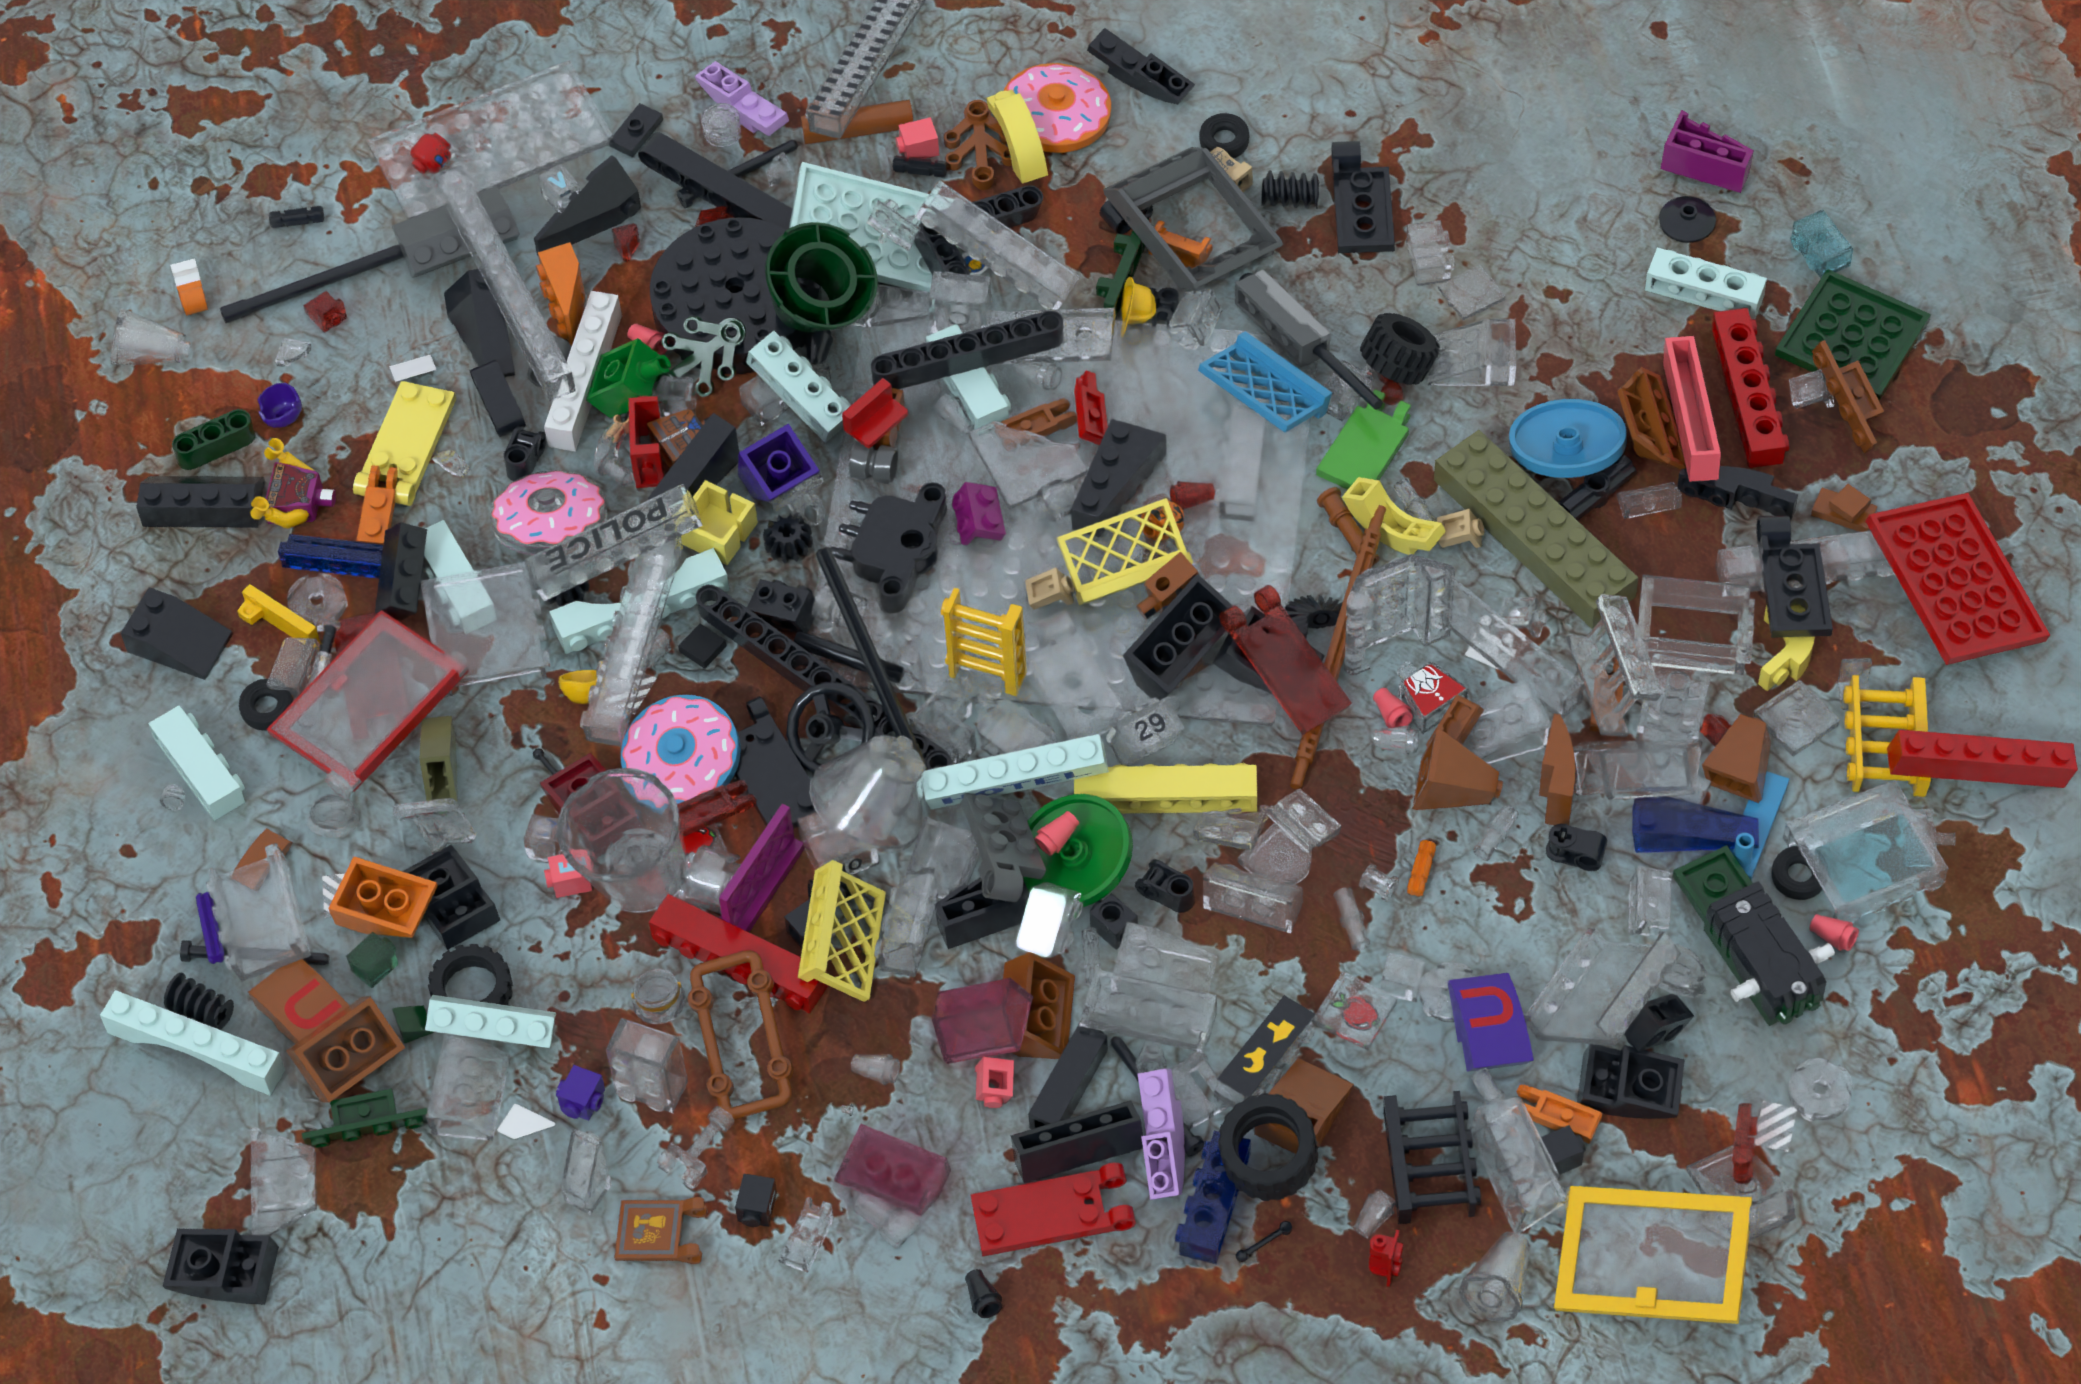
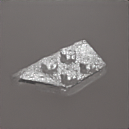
M256 1127L251 1128L252 1235L271 1236L317 1210L316 1152L314 1147L303 1143H293L290 1139L279 1135L276 1138L261 1132V1129Z

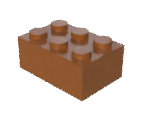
M366 996L356 1000L290 1047L286 1052L319 1100L330 1103L405 1049V1046L371 996Z

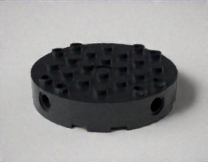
M727 218L702 224L678 237L662 253L651 276L650 299L657 331L664 333V335L669 332H676L683 338L709 342L717 335L700 331L690 334L684 329V321L693 315L700 317L702 321L718 324L724 319L731 317L739 319L746 328V337L741 344L736 345L734 356L736 374L755 372L746 363L748 352L772 331H775L779 336L787 338L793 350L798 347L802 348L806 344L805 335L809 332L796 331L780 320L775 312L765 275V265L769 250L787 229L759 219ZM796 278L798 285L807 295L822 301L820 285L806 278ZM690 320L689 322L690 328L696 330L698 327L695 320ZM729 327L728 329L729 335L735 337L737 334L734 327ZM668 336L669 345L674 346L675 339L672 336ZM724 345L715 351L713 369L718 370L719 366L722 365ZM682 349L673 350L681 356V360H685L694 353L693 351ZM701 362L695 367L701 369ZM725 366L723 373L731 374V369Z

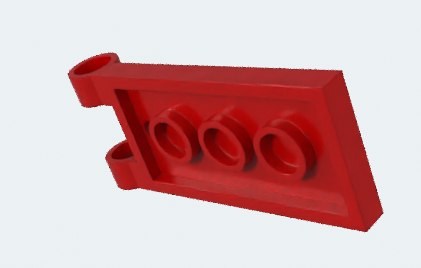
M1108 1163L1099 1170L970 1194L982 1257L1112 1231L1131 1229L1136 1225L1133 1207L1130 1205H1119L1111 1208L1108 1212H1104L1100 1194L1102 1189L1118 1188L1127 1182L1123 1164ZM1091 1199L1093 1204H1085V1201Z

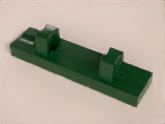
M1132 231L1131 236L1116 235L1114 252L1123 255L1113 279L1099 277L1096 284V295L1105 298L1104 320L1115 323L1121 309L1125 282L1128 277H1134L1146 247L1134 231Z

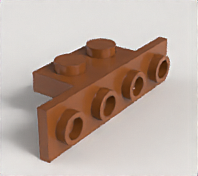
M1821 341L1812 351L1813 361L1816 367L1822 370L1826 378L1827 389L1831 395L1835 396L1842 418L1848 421L1855 444L1861 447L1863 453H1867L1877 444V441L1866 421L1882 415L1884 410L1859 361L1839 368L1826 341Z

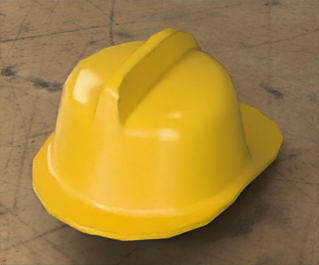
M1132 277L1127 278L1122 294L1121 337L1124 336L1127 325L1143 324L1156 313L1155 297L1151 290L1146 286L1134 283Z

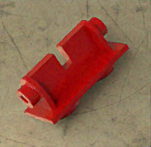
M1397 1229L1394 1238L1385 1235H1375L1370 1240L1369 1270L1373 1274L1387 1277L1388 1287H1390L1392 1277L1399 1276L1403 1261L1401 1256L1404 1244L1399 1243L1400 1230Z

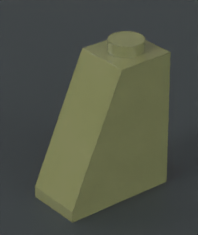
M452 716L424 718L421 724L419 760L427 807L458 805L457 759Z

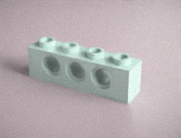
M1657 247L1647 272L1645 290L1717 311L1748 308L1750 318L1756 319L1765 295L1767 278L1755 273H1747L1726 265L1711 263L1701 258H1694Z

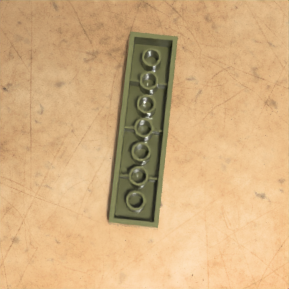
M1477 430L1435 460L1434 481L1465 510L1470 509L1477 519L1480 518L1484 528L1591 629L1636 597L1638 576L1480 430Z

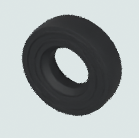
M1220 113L1206 119L1201 126L1199 133L1200 145L1202 148H1207L1209 152L1216 147H1220L1234 159L1243 154L1248 147V126L1243 119L1233 114ZM1221 130H1228L1234 133L1235 138L1229 143H1220L1214 139V134Z
M260 679L249 684L241 693L239 698L240 714L250 727L267 731V728L293 702V698L289 689L282 682L275 679ZM271 696L278 701L276 708L271 712L260 713L255 709L256 702L262 697Z
M1788 847L1782 850L1773 862V883L1778 891L1786 897L1796 900L1810 899L1818 895L1827 882V863L1819 852L1810 847ZM1794 864H1804L1809 867L1812 876L1807 881L1798 882L1789 876L1788 869Z

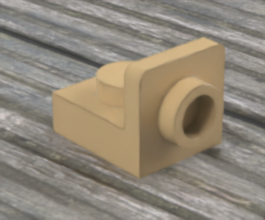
M1470 509L1437 517V522L1442 523L1446 530L1438 540L1442 548L1470 541L1475 548L1482 547V536L1485 533L1484 525L1481 519H1477Z
M1056 567L1025 580L1029 605L1034 610L1060 599L1068 606L1074 603L1072 592H1074L1073 582L1069 576H1065Z

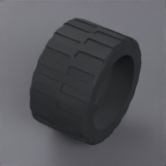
M1263 1093L1257 1096L1252 1095L1247 1097L1246 1100L1238 1102L1224 1117L1225 1120L1219 1130L1220 1138L1218 1139V1145L1223 1166L1229 1180L1235 1184V1187L1240 1192L1243 1191L1247 1196L1259 1198L1263 1201L1275 1199L1277 1201L1296 1194L1299 1189L1305 1187L1310 1177L1313 1176L1316 1170L1315 1165L1318 1163V1146L1315 1132L1306 1111L1299 1107L1292 1099H1287L1279 1094L1270 1095ZM1269 1123L1280 1124L1291 1129L1298 1138L1299 1147L1296 1155L1287 1165L1273 1171H1259L1248 1167L1241 1161L1238 1147L1242 1138L1251 1129Z

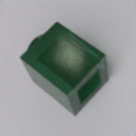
M374 932L346 955L351 972L370 988L377 985L398 965L395 945L388 938L383 937L381 939Z

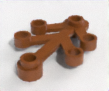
M973 100L968 103L964 110L965 118L956 127L944 134V145L949 149L957 148L946 155L945 161L949 170H959L962 167V159L975 148L977 166L972 170V183L979 190H987L994 184V170L988 166L986 147L1001 156L1003 165L1012 166L1011 158H1006V156L1010 155L1009 148L1005 146L1008 144L999 122L991 116L992 112L988 108V104L983 100ZM984 125L999 134L1000 142L985 132ZM973 127L974 133L960 145V137Z

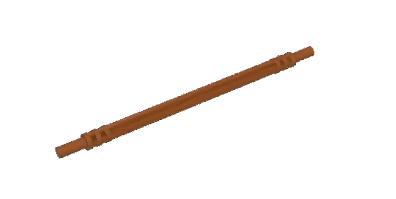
M1382 505L1378 506L1373 518H1371L1369 527L1364 530L1296 753L1295 760L1297 764L1290 783V787L1295 790L1302 789L1308 766L1312 765L1381 539L1380 528L1386 512V508Z

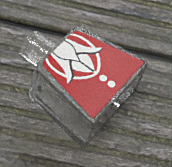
M1406 661L1397 670V674L1402 679L1399 683L1398 698L1410 706L1411 714L1413 715L1412 721L1422 735L1440 723L1457 694L1466 699L1468 698V688L1434 662H1429L1418 670L1410 661Z

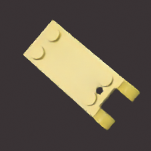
M405 381L400 382L364 467L355 477L353 484L355 495L365 497L366 486H369L368 478L372 465L379 466L381 473L379 480L385 482L389 468L395 467L398 470L395 503L406 506L413 504L418 487L455 404V392Z

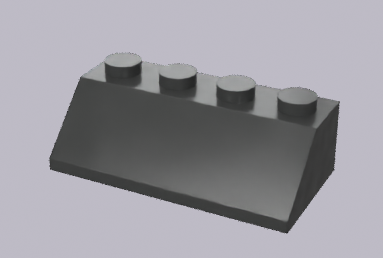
M497 186L392 225L412 278L514 241L520 235L510 208Z

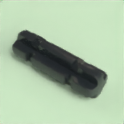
M896 155L892 163V168L895 172L904 173L908 171L909 174L926 176L934 174V177L942 178L947 173V163L945 161L935 160L934 163L930 159L914 157L906 159V156Z
M313 206L311 210H307V207L284 210V213H281V211L269 213V223L272 228L283 227V224H286V226L309 224V221L320 223L325 218L322 206Z

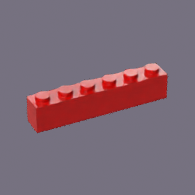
M1898 730L1887 747L1890 775L2065 788L2078 770L2074 743Z
M667 894L649 921L651 936L658 944L662 946L669 945L679 950L683 956L689 959L696 958L706 962L746 950L756 952L762 960L764 970L771 975L774 981L770 997L775 996L785 1001L794 1010L802 1009L811 1013L828 985L816 979L806 982L798 978L801 957L670 894ZM750 963L720 970L731 975L734 980L743 985L747 984V979L752 973Z

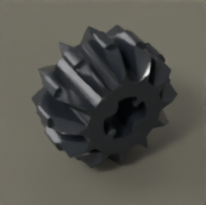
M790 513L788 518L784 519L778 515L777 522L769 520L768 529H764L763 540L765 541L764 548L767 553H771L773 560L782 558L785 564L791 558L797 562L799 559L798 555L807 557L808 548L812 547L813 539L811 527L809 524H805L802 516L794 520V516Z

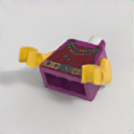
M272 438L268 444L276 451L267 447L264 450V455L269 460L278 458L279 462L274 463L266 498L257 496L251 502L253 507L250 512L253 519H261L265 516L268 524H276L285 529L295 527L304 522H313L316 519L319 506L334 507L336 491L323 489L319 473L288 451L284 453L283 442L280 439Z

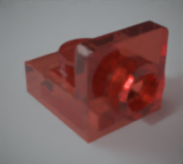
M327 291L303 305L305 313L324 333L338 326L347 318L343 301L340 298L335 300Z

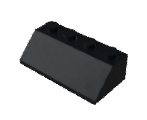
M149 476L140 483L136 508L143 527L258 528L259 519H253L250 514L253 509L251 502L257 496L262 497L264 477Z
M1197 574L1123 654V658L1136 685L1155 703L1160 705L1242 613Z

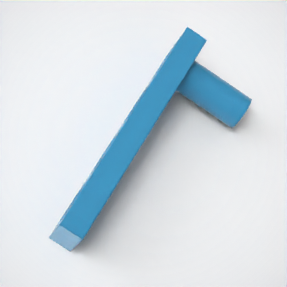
M1766 771L1762 800L1759 803L1748 800L1730 846V851L1751 881L1790 781L1789 778Z

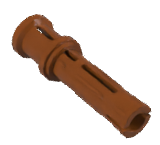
M1337 487L1329 488L1320 494L1317 498V504L1325 509L1330 517V524L1339 528L1357 556L1363 532L1341 498L1340 489ZM1378 554L1375 555L1372 566L1379 561Z

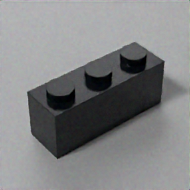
M400 522L385 530L374 614H378L382 610L394 619L402 621L417 613L427 529Z

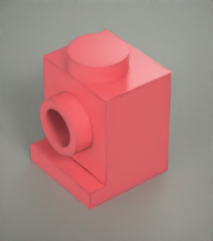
M983 1057L975 1066V1072H977L976 1100L984 1101L985 1107L1000 1108L1013 1097L1014 1060ZM989 1083H992L995 1088H990Z

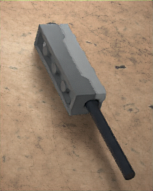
M1261 270L1256 274L1245 273L1239 278V281L1235 282V304L1301 368L1321 359L1373 409L1377 410L1382 406V400L1330 352L1331 335L1327 327L1322 326L1309 310H1305L1292 294H1288L1275 278Z

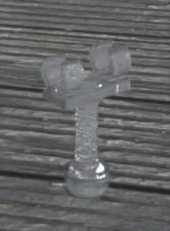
M715 1106L707 1115L710 1121L709 1125L693 1142L688 1151H684L671 1142L668 1145V1149L664 1150L657 1160V1163L660 1164L658 1167L666 1173H669L675 1167L678 1160L689 1168L684 1172L681 1179L684 1180L683 1184L690 1189L696 1188L702 1177H705L708 1173L706 1164L697 1159L700 1153H702L719 1131L727 1132L735 1122L733 1117L721 1107Z

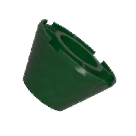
M809 222L789 228L774 242L767 255L765 275L775 312L785 325L800 332L841 329L860 320L870 309L877 293V271L867 249L864 246L861 247L849 237L850 233L831 224ZM796 278H806L816 282L824 289L829 301L817 300L807 295L798 285Z

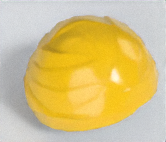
M578 670L561 675L558 683L563 694L571 702L588 704L595 702L603 694L607 678L605 673L600 670Z

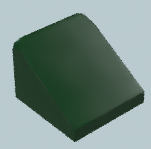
M424 1005L392 1009L404 1043L434 1033L433 1031L425 1030L427 1013Z

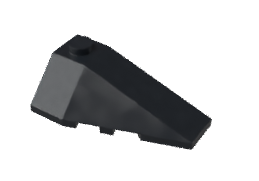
M611 155L591 171L586 177V180L589 182L579 194L575 191L571 194L567 208L562 213L556 212L534 237L537 256L538 252L569 242L573 245L615 227L638 212L641 208L638 189L616 157Z
M492 266L469 270L444 292L448 319L459 332L460 338L469 348L478 366L496 359L504 377L514 376L515 371L497 268Z

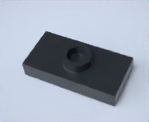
M639 103L610 138V147L633 157L663 121V114Z

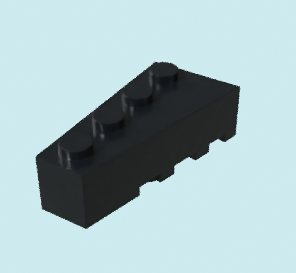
M1111 419L1071 508L1073 530H1079L1107 520L1120 513L1122 505L1127 499L1130 500L1133 497L1140 483L1150 476L1157 462H1161L1167 455L1166 434ZM1098 529L1094 536L1100 537L1106 529Z

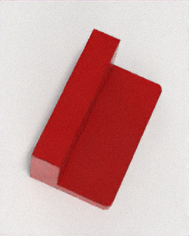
M882 378L842 413L844 431L866 448H871L908 416V409L893 399L891 384Z

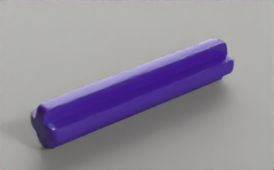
M209 892L199 893L196 896V902L208 961L211 964L216 962L222 963L225 955L213 897Z

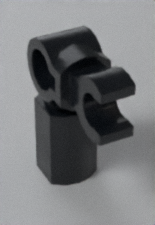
M1166 287L1157 292L1156 288H1149L1155 297L1156 313L1152 317V326L1156 327L1159 320L1167 321V328L1170 329L1173 326V315L1179 309L1178 291L1174 288Z

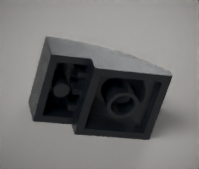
M452 845L402 871L437 882L438 886L423 916L447 950L500 921L494 902L483 890L476 875Z
M1590 1043L1583 1053L1577 1103L1606 1115L1642 1119L1677 1118L1685 1060L1647 1050L1638 1052L1635 1047L1624 1045L1621 1050Z
M177 1228L163 1287L170 1291L199 1298L265 1305L279 1246L270 1235H240L236 1229Z

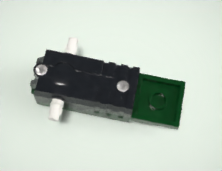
M1727 845L1673 870V878L1704 922L1705 933L1740 983L1737 988L1730 991L1732 998L1736 1002L1749 997L1768 1026L1777 1022H1781L1784 1025L1788 1024L1793 1020L1794 1016L1798 1018L1803 1015L1804 1011L1809 1010L1812 1012L1820 1007L1827 982L1817 965L1827 960L1828 957L1834 956L1833 947L1827 943L1822 947L1819 946L1807 951L1785 918L1781 917V913L1776 905L1773 906L1771 898L1767 893L1765 894L1760 882L1752 883Z

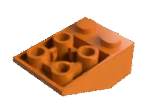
M569 242L538 252L540 264L536 265V270L540 281H542L539 282L544 299L548 298L549 302H551L548 303L552 319H557V322L560 323L557 324L560 338L567 339V342L572 346L581 321L585 293L579 262Z

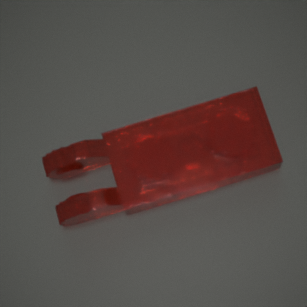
M739 780L726 786L721 785L670 807L669 816L681 836L685 837L737 813L749 810L755 806L757 799L754 795L748 794L732 800L746 792L748 788L745 780Z
M1751 1103L1739 1104L1732 1157L1734 1165L1733 1180L1741 1185L1749 1183L1753 1176L1751 1164L1753 1157H1755L1756 1142L1755 1138H1751V1136H1757L1758 1117H1752Z

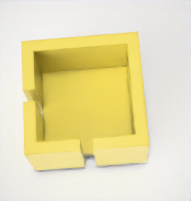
M706 480L674 522L678 543L699 553L714 548L721 563L725 565L730 563L740 549V540L745 542L758 523L754 502L732 493L729 503L728 490Z

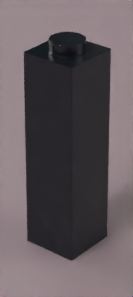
M1080 1023L1078 1024L1028 1113L1030 1129L1062 1121L1072 1116L1108 1051L1107 1035L1102 1030L1094 1026L1087 1027Z

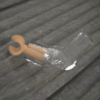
M617 414L613 418L614 422L608 425L599 438L593 465L599 475H608L621 487H625V485L628 486L633 481L634 474L632 470L618 461V451L626 434L629 433V417L625 422H622L621 416Z

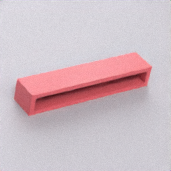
M1694 336L1665 338L1663 366L1689 482L1719 480L1721 452Z

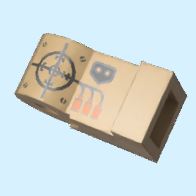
M1216 147L1210 152L1242 192L1253 185L1252 166L1245 161L1240 164L1220 147Z

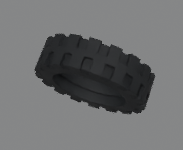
M470 944V947L459 945L455 947L456 950L452 952L448 950L443 953V958L441 960L437 959L433 964L434 970L433 972L430 971L428 977L430 996L448 997L445 987L448 980L456 972L468 967H480L493 973L496 978L493 991L480 1002L508 1005V999L512 998L513 982L508 964L504 962L500 953H494L492 948L484 945L482 948L478 944Z

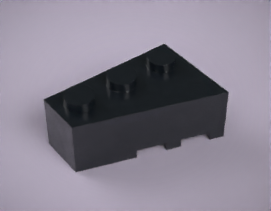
M979 877L968 886L963 884L934 904L937 925L948 949L1035 919L1032 897L1024 880L1022 894L1015 903L985 898L982 893V880Z

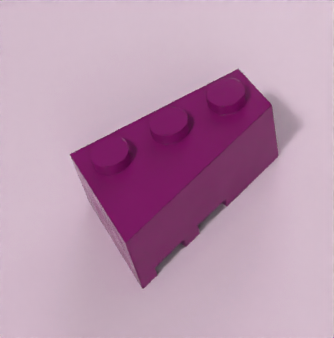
M1681 110L1664 145L1660 169L1741 193L1750 173L1754 150L1726 134L1722 137L1710 131V125L1704 122L1701 124L1694 122L1688 118L1689 114Z

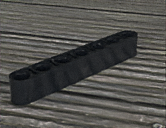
M655 132L638 152V158L648 168L735 218L764 220L787 230L789 229L792 215L791 207L660 132Z
M1045 311L879 355L871 362L873 386L884 378L891 384L892 388L902 389L1059 347L1064 341L1063 317L1056 311Z

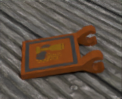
M693 1197L686 1200H621L615 1260L681 1261L699 1264L702 1260V1252L699 1245L689 1243L680 1246L683 1215L704 1218L707 1214V1206L702 1197Z

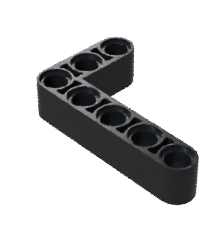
M1031 185L1023 186L932 214L921 220L915 236V244L944 295L951 298L961 296L970 277L969 267L956 245L1034 220L1043 201V194L1039 188Z

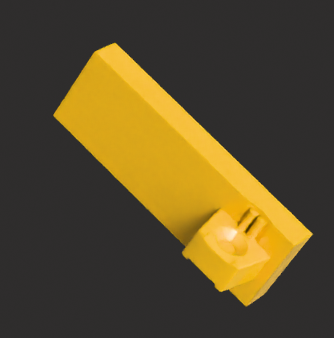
M251 584L242 591L245 601L238 609V615L247 623L253 625L263 618L312 651L321 643L316 626Z

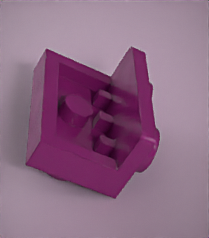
M965 482L952 498V507L955 510L957 531L960 535L961 544L969 545L974 537L1001 541L1006 535L996 487Z

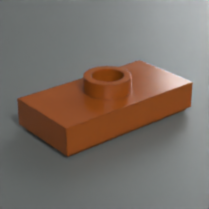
M1821 488L1812 508L1811 516L1865 534L1868 533L1869 527L1865 521L1869 514L1877 512L1878 506L1870 504L1853 523H1850L1829 508V502L1838 493Z
M1457 694L1436 729L1443 730L1463 745L1484 709ZM1435 731L1433 732L1432 736H1431L1430 739L1428 740L1426 746H1428V744H1429L1430 740L1432 739V737H1433Z

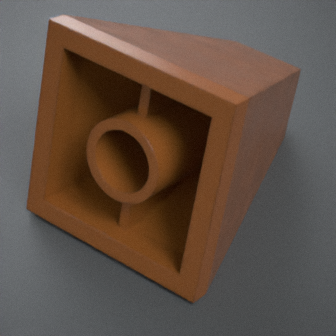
M1436 729L1421 757L1412 809L1425 810L1490 804L1493 797L1499 798L1503 781L1498 780L1499 771L1443 730Z

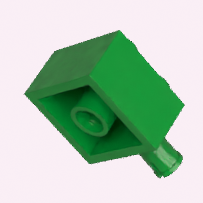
M638 338L601 354L586 401L610 419L614 418L617 414H625L629 411L628 398L652 396L655 380L659 375L670 371L668 369L671 368L670 361L665 355H659Z

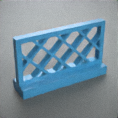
M1246 331L1238 335L1235 344L1200 363L1198 368L1199 372L1284 433L1312 416L1318 419L1326 414L1332 396L1331 391ZM1213 367L1225 368L1226 372H1218ZM1231 369L1245 371L1246 375L1234 374ZM1233 382L1247 384L1248 388L1238 387ZM1253 385L1267 386V390L1254 389ZM1255 398L1269 399V404L1260 403ZM1275 400L1289 402V406L1276 405ZM1277 414L1291 415V419L1286 421Z

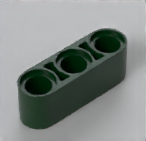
M236 409L178 434L172 441V447L178 465L182 469L192 470L248 446L254 441L256 434L250 414L243 409Z

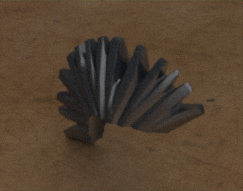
M1307 595L1306 598L1303 596L1300 599L1295 598L1294 602L1290 601L1285 606L1287 612H1282L1281 618L1286 620L1281 622V626L1300 639H1306L1308 634L1307 628L1319 629L1326 626H1335L1343 602L1339 603L1338 599L1332 601L1333 598L1329 597L1325 603L1324 598L1320 595L1318 603L1311 595Z

